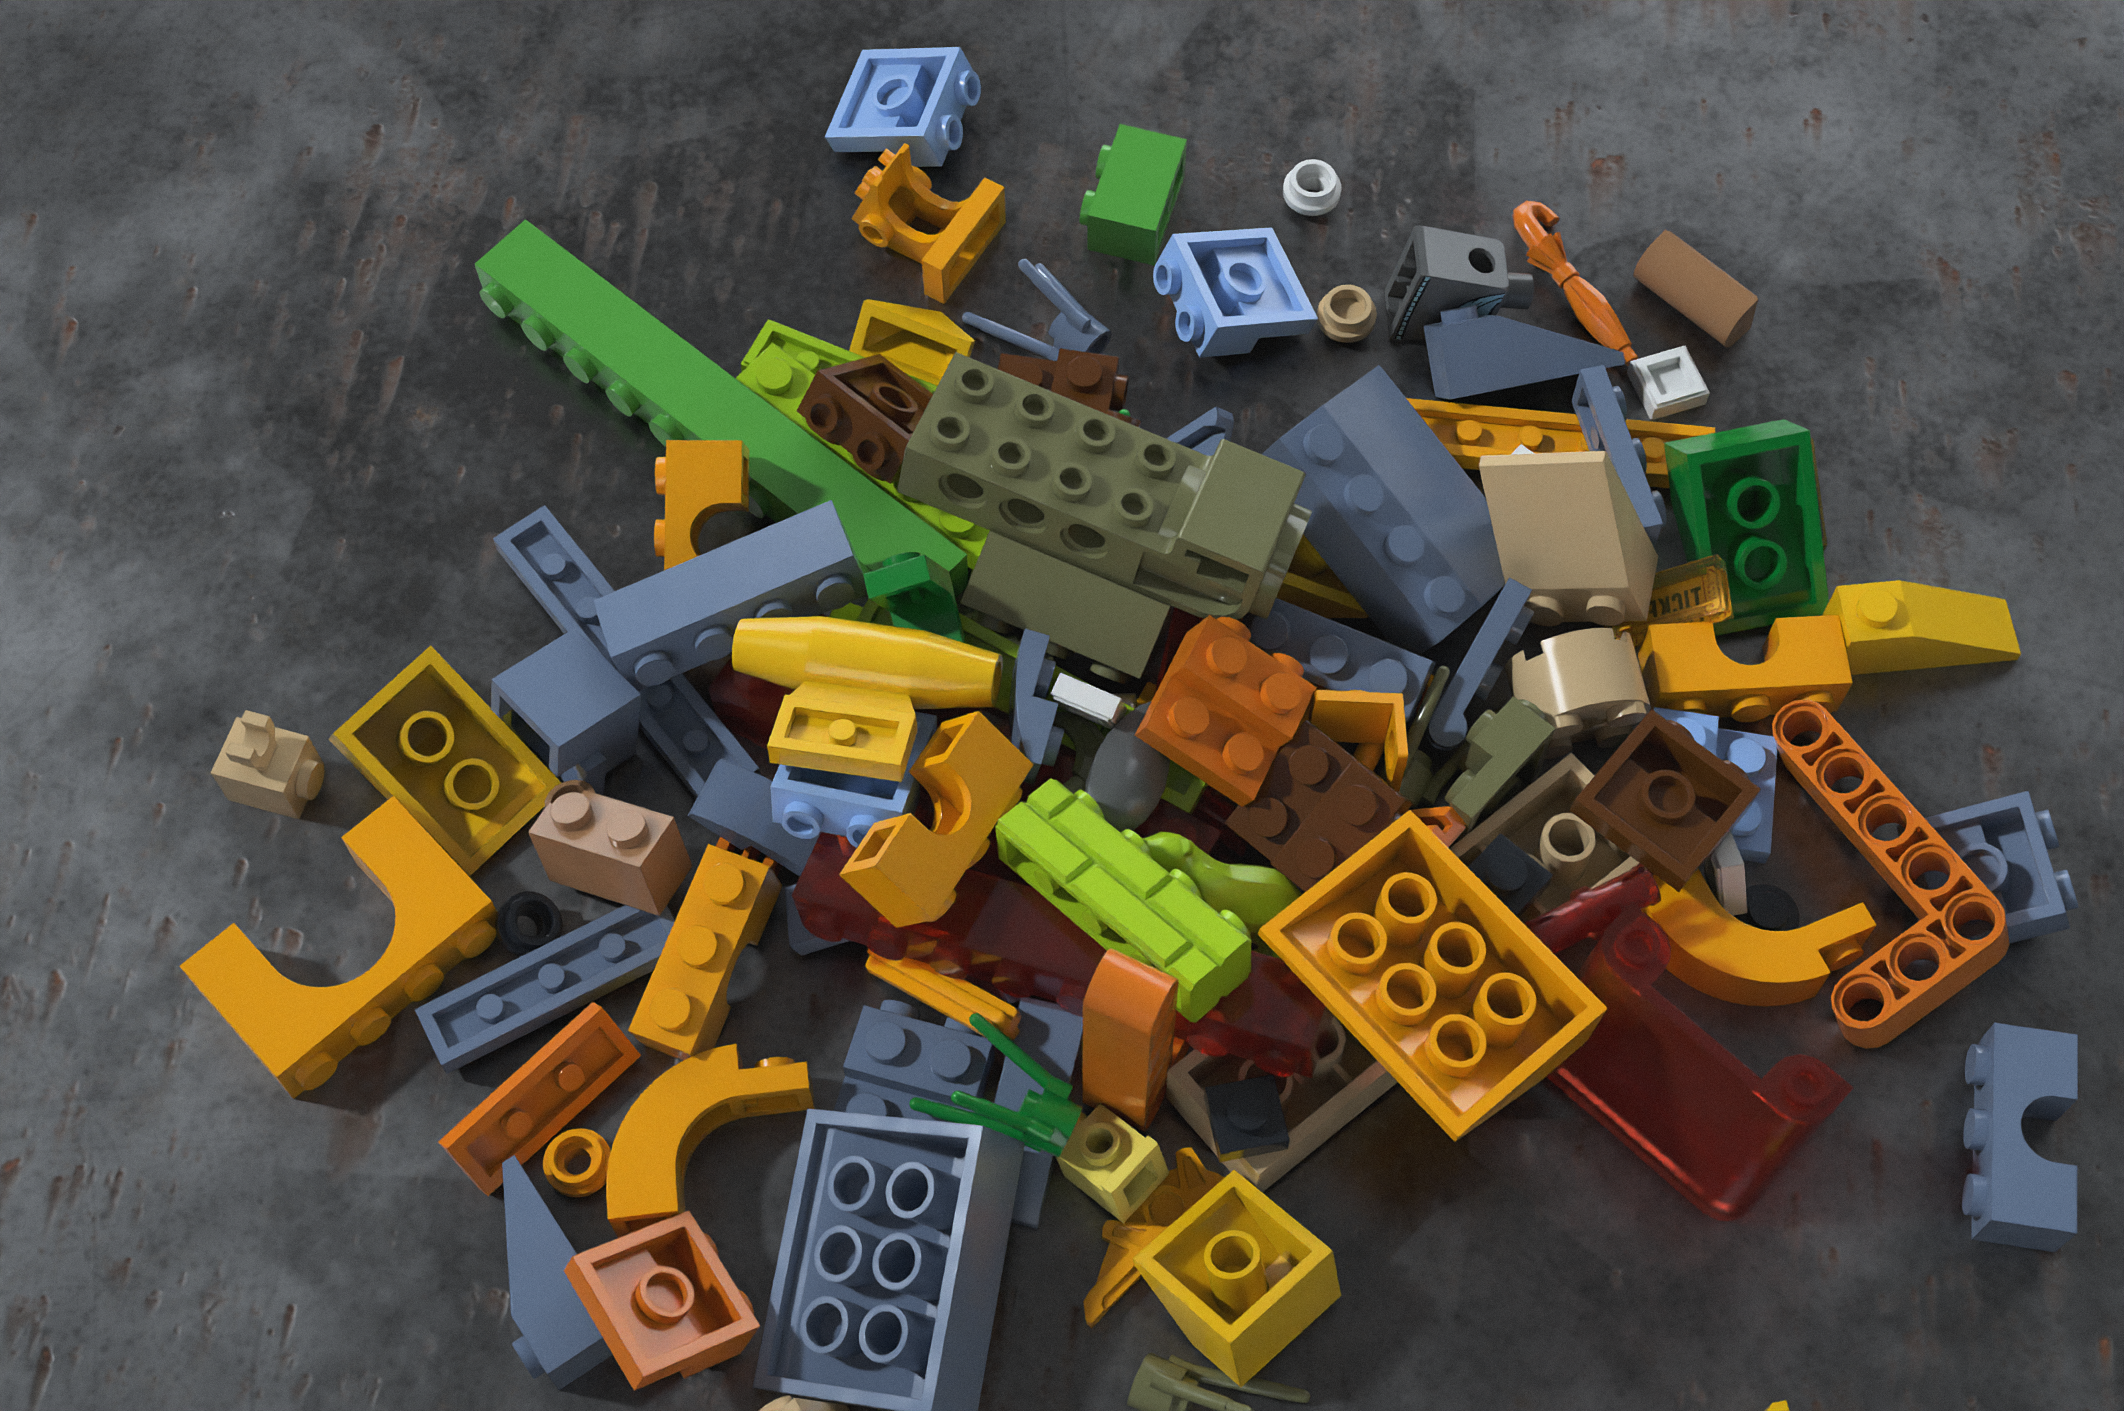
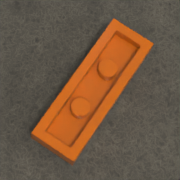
M592 1002L440 1139L438 1143L478 1189L489 1196L503 1183L502 1162L515 1155L522 1166L630 1067L641 1054L601 1006Z

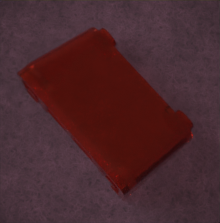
M1631 902L1608 926L1575 974L1608 1009L1589 1039L1546 1077L1701 1212L1716 1220L1732 1221L1741 1219L1758 1204L1816 1139L1854 1087L1825 1063L1812 1056L1800 1054L1783 1058L1762 1079L1652 987L1661 977L1670 961L1671 945L1663 929Z

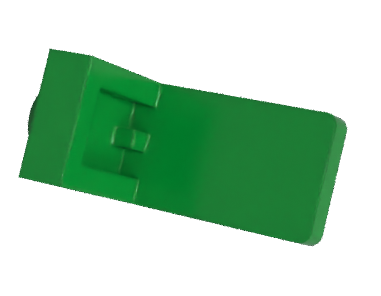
M905 552L886 558L882 562L883 568L863 574L868 598L891 612L894 626L925 630L966 643L949 571L935 561L918 552ZM917 709V710H919V711H925V710H928V709Z

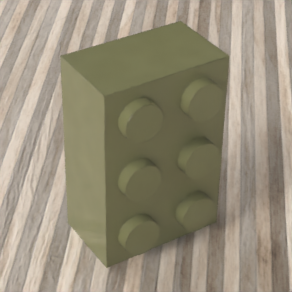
M989 531L960 602L975 609L971 620L1003 634H1007L1008 631L1015 633L1018 627L1023 630L1029 629L1049 635L1046 653L1062 659H1067V656L1073 657L1075 652L1094 659L1090 668L1092 672L1126 685L1127 681L1131 682L1133 676L1141 679L1150 674L1177 610L1176 607L993 531Z

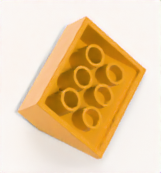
M1411 810L1407 811L1263 925L1258 931L1259 937L1454 1142L1539 1083L1589 1039L1608 1009Z

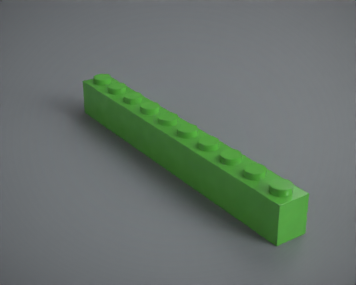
M526 219L475 263L483 288L479 292L480 297L495 315L500 318H505L507 315L521 325L523 332L535 346L544 351L550 347L559 354L568 369L580 381L589 383L592 380L604 389L609 400L620 412L626 416H632L635 413L649 424V428L654 436L664 446H666V440H742L749 449V512L756 517L763 518L766 515L775 523H778L832 500L850 538L863 574L883 568L882 562L890 556L905 552H918L921 555H926L949 571L955 598L967 587L969 574L967 554Z

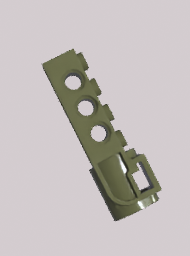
M955 352L906 445L897 492L1204 619L1211 615L1215 619L1230 617L1238 620L1249 612L1267 620L1312 513V510L1295 504L1306 476L1301 470L1225 439L1220 440L1214 455H1204Z

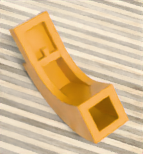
M1699 869L1680 892L1656 875L1634 883L1623 907L1644 946L1670 973L1682 982L1707 995L1731 1003L1749 1006H1780L1815 997L1831 974L1830 971L1843 968L1863 955L1864 951L1861 947L1876 927V923L1863 902L1794 930L1769 931L1752 927L1736 919L1721 906Z
M737 1044L716 1047L689 1057L668 1069L654 1080L641 1093L623 1119L609 1156L606 1178L607 1216L617 1238L685 1212L684 1179L687 1165L700 1142L716 1128L740 1118L815 1109L813 1083L807 1062L795 1063V1060L788 1057H770L756 1062L755 1068L744 1069Z

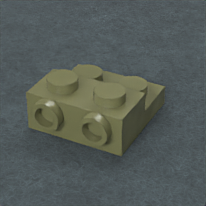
M1513 696L1497 714L1491 709L1485 711L1469 730L1466 741L1471 745L1458 764V768L1463 773L1445 796V801L1466 823V828L1449 848L1538 779L1555 728L1548 723L1544 713L1530 701L1518 700Z

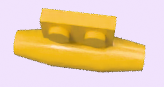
M824 616L747 618L739 621L732 644V666L735 671L795 690L790 695H784L767 745L769 761L774 764L902 782L918 731L914 709L995 707L1001 687L1003 670L1001 654L925 630Z

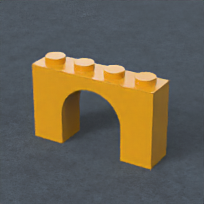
M394 796L341 837L356 864L387 896L395 908V927L392 939L382 957L368 971L349 982L330 987H310L295 983L280 974L235 923L231 924L180 965V968L199 992L293 1099L304 1090H313L324 1084L336 1071L339 1061L359 1045L365 1046L377 1040L388 1029L391 1019L412 1001H422L433 994L443 982L444 975L464 958L469 959L481 954L491 945L496 937L495 920L497 910L491 899Z

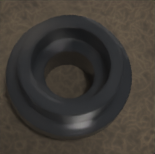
M532 891L520 892L508 898L499 908L495 920L496 933L500 942L508 951L521 957L560 938L562 933V917L557 906L545 895ZM520 916H527L535 922L537 927L535 936H527L519 930L517 921Z

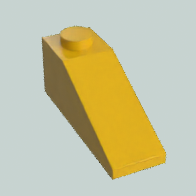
M1901 580L1836 586L1822 615H1839L1851 675L2018 660L2021 655L2006 599Z

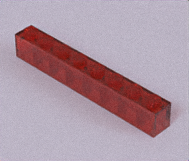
M825 832L820 833L792 893L802 925L811 934L829 942H839L844 938L864 944L875 954L889 960L899 961L907 957L929 964L935 971L949 978L964 979L968 975L993 983L1001 992L1016 998H1028L1030 995H1035L1055 1001L1065 1011L1083 1017V1002L1087 989L1107 950L1037 890L1029 886L966 869L954 888L956 891L955 901L944 915L933 922H922L896 928L839 875L857 848L845 836ZM1251 951V972L1248 978L1226 997L1222 996L1218 1004L1196 1023L1190 1022L1176 1010L1174 1037L1187 1041L1192 1048L1206 1055L1221 1057L1229 1053L1254 1061L1260 1069L1270 1074L1287 1077L1296 1073L1312 1078L1334 1014L1281 959Z

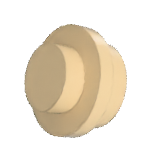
M1340 285L1333 288L1320 301L1317 310V322L1322 332L1329 338L1339 342H1356L1364 339L1372 332L1376 323L1377 311L1375 304L1365 290L1355 285Z

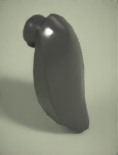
M1151 701L1131 711L1107 734L1096 752L1086 780L1085 792L1097 802L1103 812L1104 820L1120 833L1125 829L1135 830L1148 818L1158 805L1166 786L1170 759L1134 736Z

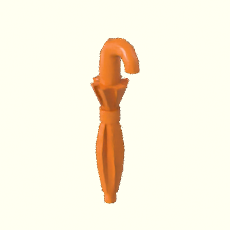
M1525 201L1513 210V223L1516 231L1529 248L1526 254L1529 257L1527 262L1552 274L1553 280L1564 290V294L1578 321L1604 347L1624 352L1625 365L1629 366L1630 361L1638 359V355L1631 348L1632 343L1616 313L1606 298L1586 280L1579 277L1578 271L1567 261L1560 232H1556L1554 235L1552 233L1548 234L1538 222L1540 221L1547 228H1550L1559 221V217L1541 202Z

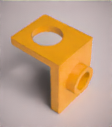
M1315 690L1308 721L1312 722L1335 742L1384 744L1387 783L1399 792L1408 760L1403 694L1366 692L1363 690Z

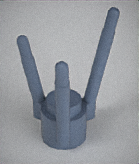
M1021 259L1018 262V267L1061 311L1051 324L1048 333L1054 339V346L973 313L966 312L962 315L964 323L1052 361H1057L1060 348L1102 354L1112 335L1111 331L1091 316L1043 264L1038 263L1034 267L1027 259Z

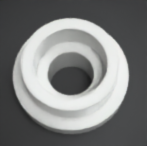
M1315 159L1302 161L1288 173L1284 180V199L1290 208L1300 214L1318 216L1328 213L1340 200L1341 182L1334 169L1324 161ZM1306 190H1315L1317 192H1308Z

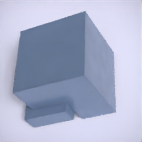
M575 628L491 679V710L499 718L503 716V722L561 783L569 780H582L591 784L597 794L604 796L606 773L636 754L641 694Z

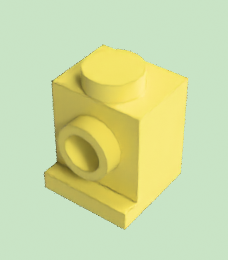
M1101 1103L1089 1116L1081 1112L1061 1155L1058 1158L1056 1157L1064 1177L1122 1223L1127 1221L1170 1174L1159 1144L1149 1136L1146 1138Z

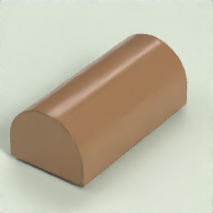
M1665 229L1652 242L1638 261L1633 273L1635 279L1726 348L1732 346L1751 328L1758 297L1671 231L1668 232Z

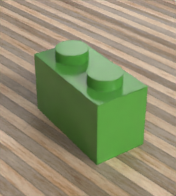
M1119 124L1112 146L1104 144L1101 148L1096 166V179H1100L1096 191L1087 190L1082 202L1079 222L1087 226V250L1155 265L1185 176L1187 139Z

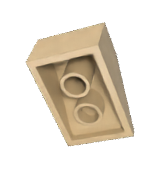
M1606 451L1481 456L1479 470L1505 584L1510 577L1532 589L1524 604L1525 607L1534 611L1529 622L1541 626H1556L1562 622H1594L1605 626H1615L1623 621H1647L1658 555Z

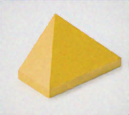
M867 299L863 301L849 351L863 357L881 354L904 373L938 386L955 352L970 358L975 340L940 311Z

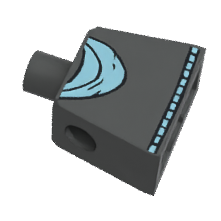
M1414 225L1384 290L1389 340H1426L1424 326L1442 322L1440 312L1448 309L1476 305L1478 315H1497L1500 308L1528 309L1534 294L1533 277L1530 273L1507 272L1504 245L1498 239Z

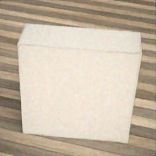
M1685 345L1630 361L1627 374L1651 421L1706 404L1710 392Z
M1063 673L1059 674L1051 692L1053 700L1058 703L1059 708L1111 730L1125 716L1127 707L1120 697Z
M1730 832L1715 852L1704 861V871L1711 892L1721 906L1734 916L1747 913L1744 862Z

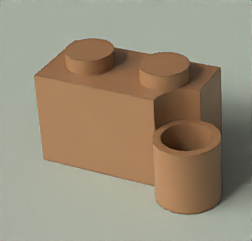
M569 780L555 786L545 799V809L528 831L550 881L658 916L661 915L692 868L691 860L674 817L597 794L591 784L582 780Z

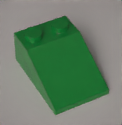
M1783 419L1665 442L1671 503L1690 576L1716 568L1725 571L1731 611L1727 613L1726 618L1713 621L1715 636L1773 625L1776 618L1823 615L1829 602L1810 430Z

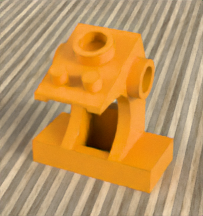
M904 143L896 154L886 148L878 158V161L886 166L882 171L876 165L869 169L854 193L862 199V202L851 219L859 225V231L863 237L873 245L878 247L887 246L922 264L924 294L945 304L1006 223L1005 187L984 177L969 198L961 202H952L930 191L932 188L930 178L921 169L911 165L910 145ZM917 216L941 228V230L936 235H927L913 229L909 225Z

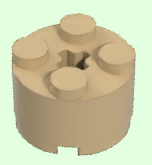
M1590 628L1568 632L1541 641L1543 650L1541 655L1526 661L1524 651L1522 650L1508 660L1505 665V671L1512 697L1514 696L1518 700L1524 699L1536 705L1544 713L1548 723L1555 728L1545 759L1565 755L1572 751V743L1596 739L1597 746L1601 748L1621 745L1632 733L1633 726L1641 722L1651 710L1630 633L1626 631L1623 632L1620 640H1615L1612 628Z

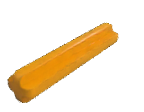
M886 939L880 944L873 942L867 950L869 958L865 966L872 975L982 1036L984 1035L972 1026L969 1021L973 1013L981 1014L1011 1040L1018 1036L1020 1032L1018 1024L1022 1016L1016 1007L890 939Z

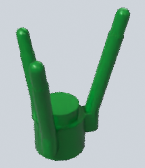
M973 1013L969 1018L971 1025L1044 1088L1042 1094L1029 1089L1017 1112L958 1090L952 1093L951 1101L956 1105L974 1111V1113L919 1097H914L910 1100V1108L952 1123L988 1127L1025 1142V1146L1038 1152L1043 1150L1058 1158L1065 1148L1083 1108L1067 1100L1073 1085L1052 1076L981 1014Z

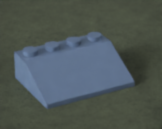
M1380 365L1323 404L1262 453L1264 456L1301 470L1306 474L1295 500V504L1312 510L1303 534L1390 644L1417 655L1422 654L1442 641L1505 585L1486 498Z
M807 1109L752 1388L880 1411H978L1025 1142L982 1125Z

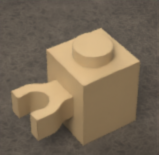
M245 710L242 718L236 717L211 771V775L229 801L300 819L308 799L313 800L318 795L325 773L324 763L309 736L277 728L274 726L270 716Z

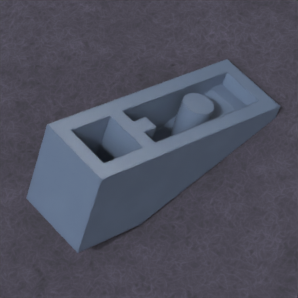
M1476 305L1441 311L1442 322L1424 326L1435 397L1456 399L1579 374L1581 369L1604 365L1605 368L1625 364L1624 352L1498 315H1478Z
M513 1155L502 1162L511 1316L523 1334L512 1345L533 1379L546 1372L557 1389L560 1390L613 1354L564 1273V1269L571 1257L577 1255L517 1158Z

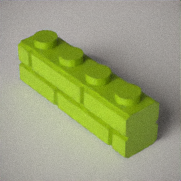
M1051 778L1030 794L1026 803L1020 802L998 819L995 830L999 859L1107 951L1112 948L1178 978L1176 1010L1190 1022L1196 1023L1218 1004L1222 996L1226 997L1248 978L1251 972V936L1242 920L1229 910H1222L1218 913L1201 899L1197 886L1188 875L1179 869H1173L1170 872L1166 871L1152 859L1148 846L1137 833L1130 829H1125L1120 833L1104 820L1101 808L1085 791L1078 790L1073 794L1056 779L1053 780Z

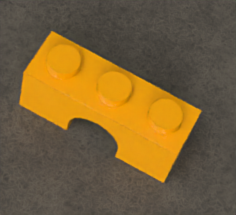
M666 440V457H657L655 463L656 493L658 495H665V519H656L654 526L656 557H664V570L701 555L699 549L700 532L704 524L711 517L727 511H749V449L742 440Z
M1839 615L1776 618L1762 646L1765 662L1757 665L1740 664L1725 656L1717 645L1712 621L1649 625L1639 649L1638 658L1651 709L1659 707L1719 716V718L1733 717L1734 720L1739 722H1754L1764 719L1769 715H1776L1784 705L1792 701L1806 699L1817 702L1829 713L1836 712L1853 683Z
M979 711L941 722L908 771L927 790L931 797L934 808V819L931 829H927L911 813L875 822L839 875L896 928L922 922H933L939 919L955 901L956 891L954 888L965 870L976 864L986 853L990 845V840L987 836L998 819L1014 808L1020 800L1023 792L1020 785L1034 764Z
M707 845L628 1029L644 1046L682 1061L715 1047L731 1009L726 997L734 966L748 943L755 946L758 945L782 888V884L770 866L719 847Z

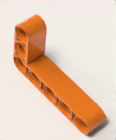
M1806 699L1795 700L1784 705L1776 713L1772 723L1773 737L1784 766L1920 920L1844 975L1834 986L1831 995L1832 1009L1844 1038L1861 1048H1878L1896 1038L1995 966L2006 955L2010 943L2005 910L1993 893L1833 716L1817 702ZM1814 731L1821 734L1819 739L1809 746L1799 747L1791 744V740L1801 732ZM1852 776L1862 780V784L1856 790L1849 793H1838L1831 790L1832 785L1843 777ZM1886 823H1896L1905 828V831L1898 838L1890 841L1878 840L1872 836L1879 826ZM1927 871H1940L1949 876L1948 881L1943 886L1933 890L1922 889L1914 884L1915 880ZM1971 920H1984L1994 926L1993 931L1980 940L1966 939L1958 934L1961 926ZM1927 959L1939 966L1937 972L1926 980L1915 981L1903 975L1904 969L1915 960ZM1862 999L1877 1000L1884 1005L1880 1014L1869 1021H1858L1848 1015L1850 1008Z
M1112 948L1105 953L1100 961L1083 1002L1082 1102L1094 1109L1101 1103L1128 1125L1146 1132L1166 1096L1168 1070L1185 1057L1205 1015L1196 1023L1190 1022L1176 1010L1178 978Z

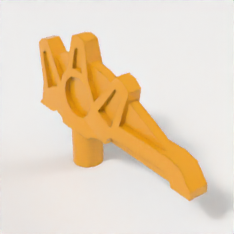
M1192 1147L1182 1148L1175 1152L1177 1168L1169 1171L1170 1174L1125 1223H1122L1120 1220H1107L1103 1225L1102 1239L1109 1243L1102 1262L1096 1285L1088 1292L1083 1301L1086 1324L1091 1329L1142 1277L1134 1265L1133 1257L1225 1178L1218 1173L1206 1170Z

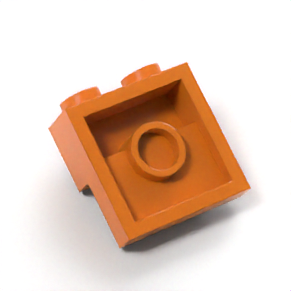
M1209 615L1186 633L1134 736L1243 807L1255 799L1279 747L1293 738L1317 687L1302 678L1304 668L1293 657L1283 653L1268 655L1249 642L1251 632L1243 623L1230 617L1215 619Z
M690 1210L574 1255L564 1269V1273L634 1391L679 1371L685 1379L741 1354L760 1327L749 1298L736 1287L719 1259L714 1241L708 1234L702 1232Z

